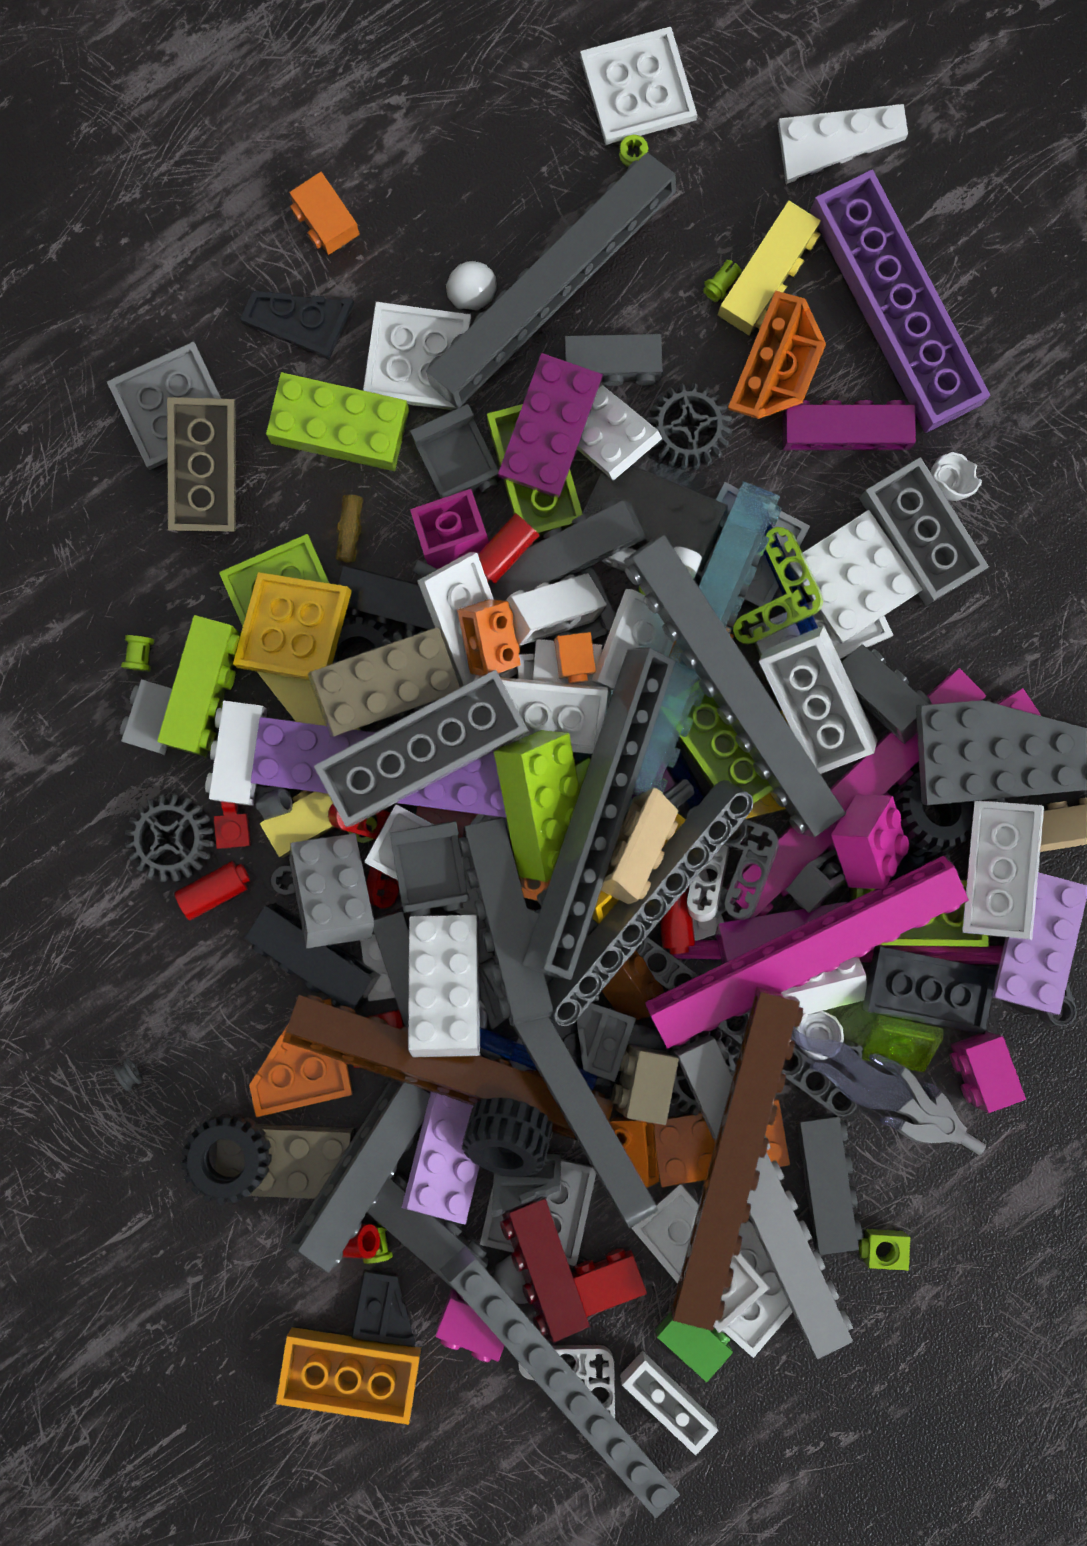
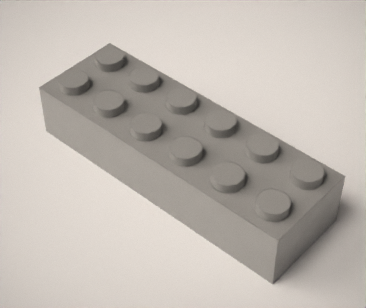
M494 670L316 764L314 767L344 825L351 827L527 734L529 731L497 670Z

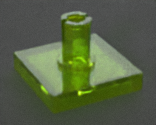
M878 1015L862 1046L861 1060L925 1072L943 1041V1028L915 1023L908 1019Z

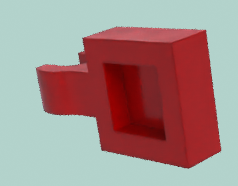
M221 802L223 816H214L217 849L251 846L248 813L238 814V804Z

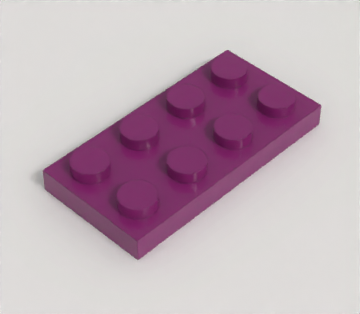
M541 353L499 469L498 477L560 498L603 374Z

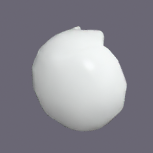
M476 261L464 262L458 265L448 278L446 284L447 297L460 310L472 309L478 311L492 302L497 291L496 276L486 264Z
M955 452L938 457L930 472L947 500L958 501L972 496L982 483V480L976 476L977 465L968 461L964 455Z
M822 1010L811 1014L805 1013L802 1016L800 1026L794 1029L795 1043L799 1051L808 1058L825 1060L837 1054L842 1047L844 1041L843 1027L835 1016Z

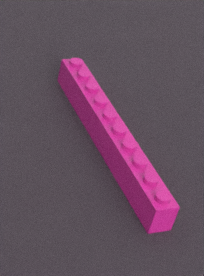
M958 668L952 671L927 697L931 700L932 704L983 700L986 695ZM889 731L876 744L874 754L861 758L830 787V790L845 812L856 795L890 796L887 791L895 783L900 786L913 775L911 768L919 761L918 733L903 744ZM841 818L816 837L798 834L792 826L788 827L778 837L779 848L756 910L749 918L765 916L774 907L771 901L779 894L784 897L789 893L786 889L809 862L815 860L826 849L831 851L835 848L831 834ZM751 864L743 870V878L747 882H756L761 876V868L757 865ZM739 883L737 888L742 889L743 893L739 900H735L734 904L740 910L742 908L748 909L749 904L745 902V896L747 891L753 895L756 889H748Z
M942 856L889 882L885 889H875L645 1002L666 1047L679 1046L702 1031L715 1029L722 1021L747 1013L752 1007L757 987L781 993L792 987L805 985L809 982L810 978L822 972H830L837 969L840 963L853 957L864 956L871 948L883 942H892L900 934L912 928L925 926L930 922V919L942 913H950L957 910L961 904L969 901L955 866Z

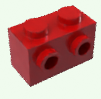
M624 1248L616 1249L607 1253L605 1260L595 1264L593 1260H588L574 1267L575 1271L571 1273L587 1317L647 1294L632 1250L625 1252Z

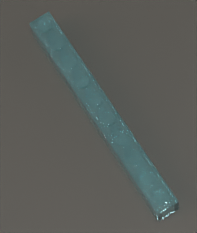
M744 481L699 585L703 595L729 634L732 628L726 625L730 615H738L745 599L739 596L743 584L750 586L757 570L756 567L751 566L756 554L763 556L770 538L764 536L769 524L772 526L776 525L782 510L781 507L777 506L780 498L779 495ZM675 642L669 658L676 662L632 793L635 797L653 787L662 793L664 792L668 780L663 778L667 766L674 768L681 751L676 748L680 735L687 737L694 720L688 717L693 705L699 707L705 694L699 685L701 679L696 671L688 668L682 660L681 653L683 651L677 642Z

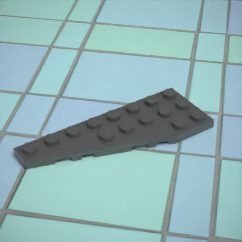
M984 700L916 705L921 800L923 805L1087 790V728Z

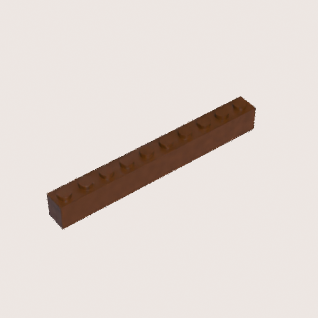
M760 987L756 988L671 1308L673 1321L713 1331L715 1321H721L725 1301L721 1300L724 1288L729 1289L733 1279L734 1269L730 1268L733 1255H739L742 1245V1236L739 1235L741 1223L746 1224L750 1215L751 1204L747 1203L750 1190H756L759 1181L760 1171L756 1170L759 1157H765L768 1147V1138H765L767 1126H772L776 1118L777 1106L773 1105L776 1092L781 1093L785 1084L786 1073H783L782 1069L785 1059L790 1060L795 1044V1041L791 1040L793 1028L800 1026L803 1016V1008L799 1007L800 1001L794 996Z
M298 995L283 1042L473 1106L476 1102H481L482 1099H493V1097L522 1101L536 1107L548 1117V1120L553 1125V1133L577 1140L538 1071L529 1069L522 1071L513 1068V1065L506 1060L494 1059L492 1061L481 1057V1053L480 1056L412 1057L409 1051V1028L401 1027L398 1029L387 1025L388 1023L381 1018L374 1016L365 1018L356 1015V1012L349 1007L337 1006L336 1008L324 1004V1000L313 995H306V997ZM591 1091L609 1122L613 1101L605 1099L606 1096L600 1092Z

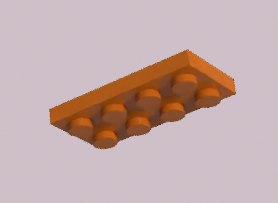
M775 1099L773 1105L777 1106V1113L774 1124L772 1126L768 1125L765 1133L770 1144V1149L766 1152L771 1162L776 1160L778 1165L782 1167L790 1165L780 1103L778 1099ZM699 1112L698 1115L685 1114L668 1117L666 1125L654 1123L661 1187L706 1180L715 1142L702 1113Z

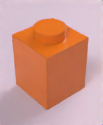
M591 632L557 636L554 639L559 679L568 678L569 684L588 681L587 675H592L596 672Z

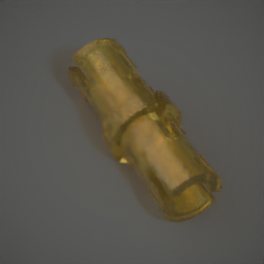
M343 495L341 518L336 527V531L339 534L335 559L342 562H355L358 536L362 534L360 516L363 498L356 495Z

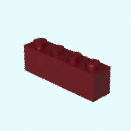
M541 1198L502 1214L503 1220L500 1221V1226L505 1238L511 1240L514 1252L511 1253V1258L516 1270L522 1272L526 1284L522 1285L523 1293L527 1302L534 1306L537 1316L533 1317V1321L538 1331L545 1339L556 1342L590 1327L546 1198Z

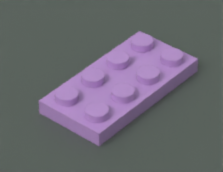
M1038 872L1032 940L1006 937L992 998L1060 1015L1086 904L1087 885Z
M434 1092L430 1093L402 1204L403 1209L466 1225L480 1167L472 1162L462 1149L473 1105Z

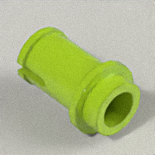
M726 260L714 277L705 281L703 291L712 301L717 302L719 299H724L728 288L742 273L741 268L736 263L732 268L730 267L733 263L731 260Z

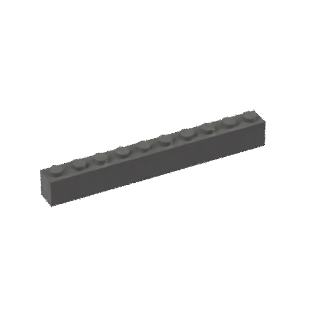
M648 152L639 161L635 160L632 162L627 172L617 182L611 183L606 189L605 194L596 203L590 204L584 211L583 216L574 225H569L563 231L561 238L552 247L545 248L539 259L530 268L524 269L517 281L508 290L502 291L496 298L495 303L486 312H481L475 318L473 325L464 334L456 336L451 346L441 356H437L431 361L426 370L431 387L459 409L676 193L675 173Z
M662 535L654 538L623 561L627 566L625 572L634 585L637 586L639 584L645 593L644 601L647 607L654 614L658 613L664 622V625H662L663 631L672 642L676 641L683 651L681 653L682 660L688 668L694 669L700 677L699 685L708 697H713L719 706L717 712L725 724H731L737 734L735 736L737 744L744 752H749L755 761L753 767L756 773L763 780L767 779L773 788L771 791L772 797L779 806L785 807L790 814L789 822L798 834L816 837L846 814L666 536Z
M652 648L629 649L626 652L522 964L548 976L572 979L676 662Z
M467 1247L462 1248L440 1269L442 1274L649 1512L657 1518L680 1495L678 1491Z

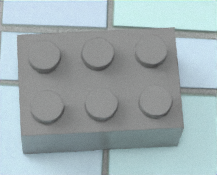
M356 833L290 843L289 862L306 949L372 938L374 919Z

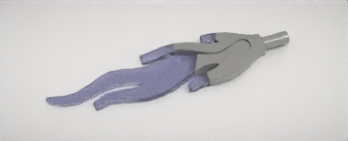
M795 1027L793 1028L791 1040H794L800 1048L831 1058L851 1073L856 1081H851L830 1064L816 1062L810 1065L812 1070L822 1072L851 1101L870 1109L894 1111L904 1114L914 1122V1124H911L900 1118L883 1117L880 1119L882 1124L892 1127L908 1139L918 1143L946 1142L954 1145L961 1144L978 1155L984 1152L986 1144L966 1132L967 1127L959 1120L949 1100L932 1083H925L922 1088L915 1076L905 1066L879 1054H871L869 1059L876 1065L893 1073V1076L884 1074L865 1063L845 1043L835 1040L809 1038L800 1033Z

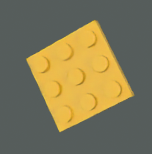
M258 572L233 665L241 669L309 680V672L333 663L352 592L348 586Z

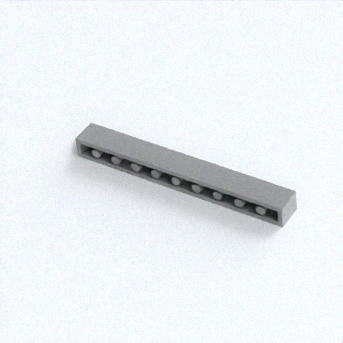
M707 1035L673 1052L679 1058L678 1062L714 1142H716L735 1070L730 1072L725 1060L729 1058L723 1042L721 1040L716 1042L712 1036ZM766 1152L765 1157H759L756 1170L760 1171L757 1188L755 1191L750 1190L747 1201V1203L751 1204L749 1218L806 1343L818 1360L852 1343L853 1340L849 1330L853 1329V1326L844 1310L839 1312L835 1300L839 1299L838 1293L831 1280L826 1282L821 1272L826 1269L824 1262L817 1250L812 1252L807 1242L812 1239L805 1222L803 1220L798 1222L794 1210L798 1209L797 1203L790 1190L785 1192L780 1183V1180L784 1179L781 1168L776 1160L770 1161Z

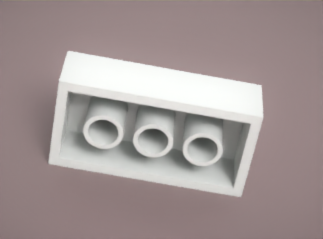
M825 626L764 650L759 663L791 730L820 774L874 754L878 740Z
M477 915L409 917V1051L412 1057L480 1056L479 923Z

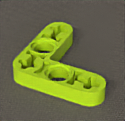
M775 527L768 531L764 539V545L787 594L736 620L733 628L734 635L742 643H757L816 614L823 606L822 593L793 533L784 527ZM776 534L782 537L787 536L788 541L784 543L787 553H792L794 550L796 556L787 557L779 563L778 558L784 557L780 548L772 547V543L776 541ZM791 562L799 563L803 570L801 577L795 581L789 580L785 575V568ZM807 579L810 585L803 587L808 595H815L816 600L812 602L813 608L810 610L807 606H800L799 602L803 600L801 591L797 589L793 593L791 587L802 585ZM775 606H782L787 612L785 622L779 625L772 623L769 616L771 609ZM762 613L763 621L770 630L765 632V627L761 626L753 631L754 637L751 638L749 635H743L741 630L745 628L744 622L748 621L749 624L760 622L762 620L758 617V614Z

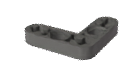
M697 806L690 809V811L687 814V818L691 815V813L696 809ZM746 819L740 824L742 828L740 837L736 840H727L724 843L725 846L743 852L724 903L730 916L738 920L748 919L755 912L779 848L778 837L772 829ZM748 828L753 829L751 832L753 837L762 839L764 834L768 835V839L772 843L771 847L765 846L763 851H760L759 845L751 840H748V846H744L743 844L748 838ZM754 864L761 868V876L756 882H747L743 878V870L748 865ZM741 883L748 889H756L753 895L747 891L745 902L749 904L748 909L742 908L739 913H736V907L732 904V901L734 899L739 900L743 893L742 889L737 888L738 884Z

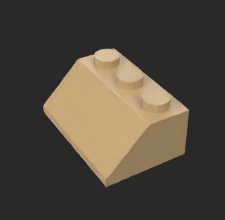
M653 787L633 798L623 820L601 891L626 904L637 902L646 896L651 882L648 881L652 869L656 870L664 856V852L661 851L666 839L669 840L673 836L678 823L674 820L678 810L660 790Z
M1080 798V805L1068 807L1067 801L1047 804L1048 810L1044 811L1040 852L1087 844V798Z

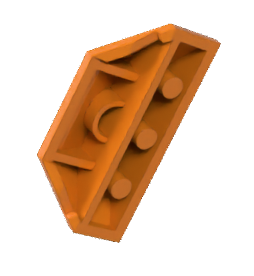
M775 290L729 403V410L760 419L803 403L826 346V342L805 298Z

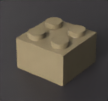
M627 1044L619 1071H621L619 1084H614L611 1094V1101L615 1104L614 1110L629 1119L666 1125L679 1058L660 1050Z

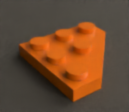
M332 998L324 1000V1004L334 1007L331 1003ZM287 1027L249 1084L256 1117L353 1095L347 1064L283 1042Z

